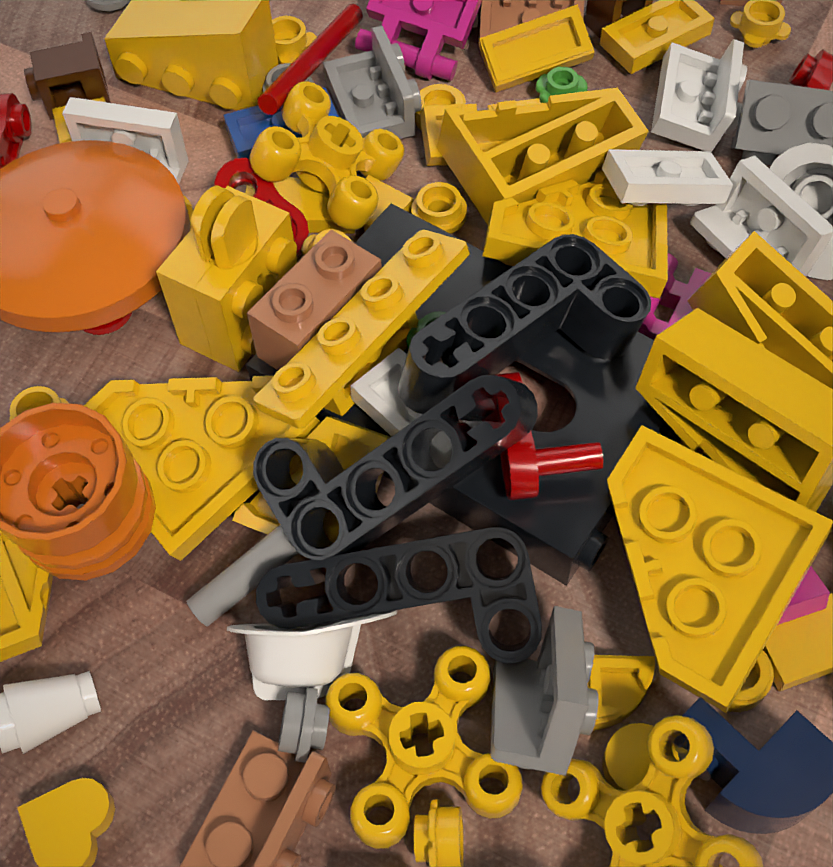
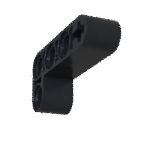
M574 234L561 235L418 331L411 340L398 384L399 396L408 408L416 413L424 414L469 381L482 375L500 373L559 328L593 357L603 360L617 359L623 356L629 349L649 314L651 299L648 292L637 280L594 243Z
M482 375L466 383L346 470L343 469L334 452L319 440L275 438L266 442L257 452L253 463V475L259 490L293 547L300 555L311 560H325L336 555L360 551L523 439L535 425L538 417V404L533 392L525 384L497 375ZM493 396L504 397L509 400V403L501 410L502 416L505 419L504 423L484 421L471 428L469 424L463 421L480 422L492 414L495 410L494 402L491 399ZM444 431L452 443V456L445 467L441 469L431 459L430 444L438 432ZM296 453L300 456L303 463V475L298 484L292 480L289 472L291 459ZM383 471H386L392 477L395 485V495L388 506L383 505L376 494V482ZM329 510L337 517L339 523V534L334 543L326 537L323 529V520Z
M488 527L336 555L325 560H306L285 564L269 570L261 578L256 589V604L260 614L269 624L278 628L293 629L471 597L477 635L482 648L491 658L502 663H518L528 659L537 650L542 639V623L529 554L524 541L516 532L505 527ZM502 538L509 541L515 547L518 562L515 569L509 575L492 577L485 574L480 568L477 561V553L480 546L486 540ZM433 551L445 560L448 573L443 586L436 589H425L413 580L411 563L419 552ZM354 563H362L369 566L375 572L378 579L377 592L369 601H359L353 598L347 592L344 585L346 572ZM322 567L327 569L326 576L321 571ZM325 581L326 595L304 600L297 604V608L293 602H282L280 590L290 586L291 582L294 587H304ZM328 600L333 607L331 609L327 607ZM504 609H516L522 612L530 622L528 636L516 645H504L498 642L490 630V621L497 612Z

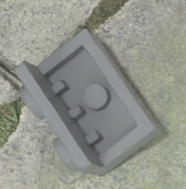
M382 25L371 28L372 51L323 62L324 78L340 118L355 126L362 135V138H365L372 130L379 128L393 132L399 139L415 135V112L422 109L419 88L414 78L407 80L401 48L398 43H390Z
M747 80L736 137L732 138L731 148L743 150L741 160L756 156L762 163L772 165L777 155L783 154L794 146L810 142L828 144L833 147V91Z
M558 606L553 607L537 661L525 659L518 663H502L495 660L493 667L491 758L494 761L515 765L524 769H535L566 776L579 735H591L598 711V691L588 688L587 684L593 667L594 644L584 641L582 611Z

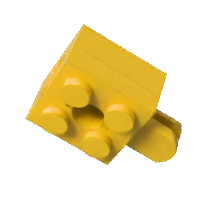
M217 185L209 188L202 194L191 215L192 229L156 273L179 343L239 372L251 355L256 354L247 312L297 263V245L293 238L289 212L232 187L226 186V188H222Z

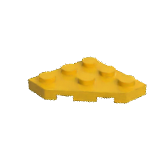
M603 170L597 171L594 181L582 185L570 179L540 188L535 199L523 203H518L513 197L494 202L488 222L483 257L499 260L509 266H515L554 238L561 235L574 234L594 243L637 280L650 297L660 299L668 281L667 203H649L644 206L621 203Z
M253 376L252 381L221 382L217 377L169 379L168 383L139 384L135 380H111L84 405L108 419L121 435L133 454V458L150 481L156 504L151 533L170 556L180 561L183 560L259 489L253 475V463L257 452L266 442L275 438L305 439L321 423L315 416L306 427L298 429L261 412L253 398L273 376Z
M641 425L609 475L607 485L659 672L663 677L697 697H702L709 704L727 713L831 532L833 520Z

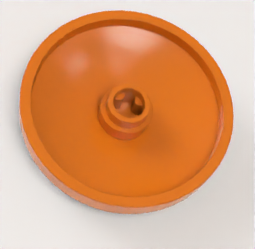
M100 140L72 141L51 145L30 152L0 169V320L32 331H79L107 324L124 317L159 293L162 288L156 271L190 231V219L184 196L177 180L168 168L150 154L137 148Z

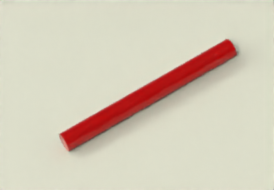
M349 4L259 96L258 106L265 114L273 115L283 106L290 90L297 83L306 81L361 22L363 12L359 6Z

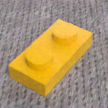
M659 0L602 28L600 45L630 74H633L663 59L671 43L687 47L710 35L715 18L695 0Z

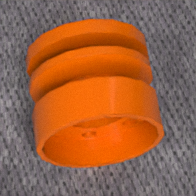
M50 403L26 410L0 428V531L11 542L15 543L22 553L29 557L38 568L59 579L90 580L113 573L137 555L152 530L156 510L150 481L133 458V454L121 435L104 415L81 404ZM80 504H84L81 508H79V509L76 508V507H78Z

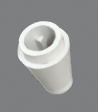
M90 672L4 684V692L0 693V749L2 753L21 748L24 754L87 719L88 716L101 712Z

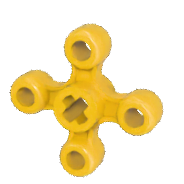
M308 81L299 82L290 90L282 108V118L287 127L301 134L302 137L297 138L292 132L283 127L273 126L266 128L259 134L252 147L249 158L251 168L260 178L275 183L284 181L293 172H296L301 181L308 187L318 192L330 194L327 210L335 224L347 230L359 229L369 221L375 212L379 196L374 185L367 179L357 176L356 171H360L365 177L369 174L380 181L387 180L396 171L403 159V143L393 132L381 128L372 130L365 138H362L360 132L350 122L340 117L328 116L331 100L328 93L321 86Z
M455 646L446 650L438 658L434 668V686L431 694L423 702H413L405 707L391 704L382 696L377 684L370 677L360 673L344 674L329 686L325 700L326 706L330 708L329 720L332 726L340 733L349 736L365 735L375 739L383 747L387 755V763L383 774L374 783L363 787L354 797L350 807L352 828L355 835L365 845L381 849L397 844L407 832L410 823L409 808L412 799L424 786H431L439 782L454 786L464 795L468 806L477 815L488 819L501 818L511 813L519 803L523 786L522 775L518 767L494 761L491 758V753L481 754L472 751L462 742L457 731L460 716L467 708L478 704L486 696L490 684L489 665L485 657L476 649L468 646ZM457 672H465L471 675L473 679L467 683H459L454 681L451 676ZM359 698L366 702L357 711H349L343 708L344 704L351 699ZM419 733L428 734L429 743L433 742V754L421 757L416 756L415 746L412 747V736ZM493 777L499 779L506 789L500 794L491 795L481 788L480 782L486 778ZM384 806L389 808L394 814L388 823L374 825L367 820L368 814L372 809Z
M675 715L665 717L655 724L649 733L647 743L650 758L648 773L642 782L632 789L620 790L614 788L605 781L598 768L588 761L571 758L566 776L545 772L541 783L542 798L551 812L558 817L568 820L587 819L594 821L605 830L606 840L613 852L610 867H666L670 865L677 867H719L720 859L725 853L735 857L739 867H763L762 857L755 846L744 838L731 834L710 835L702 832L690 820V815L686 811L685 806L687 788L695 777L707 770L712 762L714 753L711 735L703 725L692 718ZM685 734L690 744L689 753L686 758L678 761L673 755L672 744L677 736ZM573 777L577 778L580 785V793L575 801L571 800L568 793V785ZM646 814H658L661 820L662 828L655 830L651 834L652 840H641L637 833V826L646 822Z

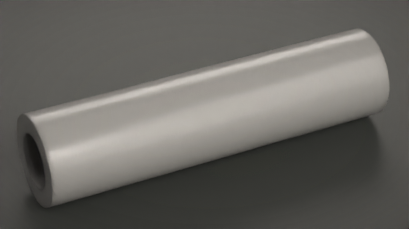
M279 525L187 600V604L197 619L208 627L259 585L261 578L269 570L285 565L299 552L293 547L283 528Z

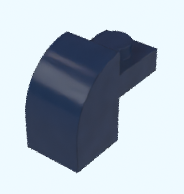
M702 697L682 715L699 722L712 737L714 746L712 762L707 770L697 777L705 781L713 779L723 789L705 811L726 826L754 834H770L783 831L803 820L832 795L833 742L798 710L794 712L760 750L754 747ZM680 734L673 742L677 745L676 751L678 752L679 759L683 760L689 753L690 744L686 735Z

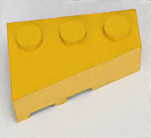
M131 0L104 38L117 79L236 111L258 105V98L263 93V85L268 72L279 65L269 0Z
M617 87L549 96L547 103L517 106L515 100L498 102L496 109L464 113L463 106L446 108L436 147L488 225L494 202L513 197L518 203L533 200L536 198L538 189L570 179L575 180L579 185L592 182L597 171L602 170L608 149L639 150L649 130Z
M753 231L687 300L693 310L696 308L701 309L833 389V301L761 236Z
M699 308L694 309L655 337L635 389L691 450L700 446L713 461L816 512L833 484V389Z

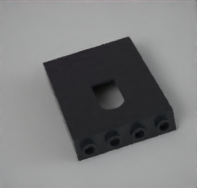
M390 203L355 244L380 258L383 267L403 247L405 242L420 230H428L456 239L459 238ZM467 243L470 255L415 312L418 320L432 312L449 311L513 266L506 265L496 259L483 257L482 250ZM559 328L516 360L566 388L576 404L575 416L564 428L553 432L531 430L535 449L600 442L603 452L602 469L539 476V492L537 497L509 500L505 491L499 454L432 500L430 504L473 530L488 527H505L516 532L524 541L529 554L530 564L566 586L579 567L590 571L602 554L609 539L602 532L613 516L616 518L607 485L609 475L641 425L667 437L671 430V427L635 389L654 340L638 332L623 356L614 360H603L593 357L584 351ZM257 354L246 364L250 381H252L253 376H274L278 371L258 358ZM356 403L343 416L325 408L316 415L320 422L327 416L336 417L392 437ZM384 471L383 476L393 481L392 477ZM502 538L489 539L518 556L515 547L509 541Z

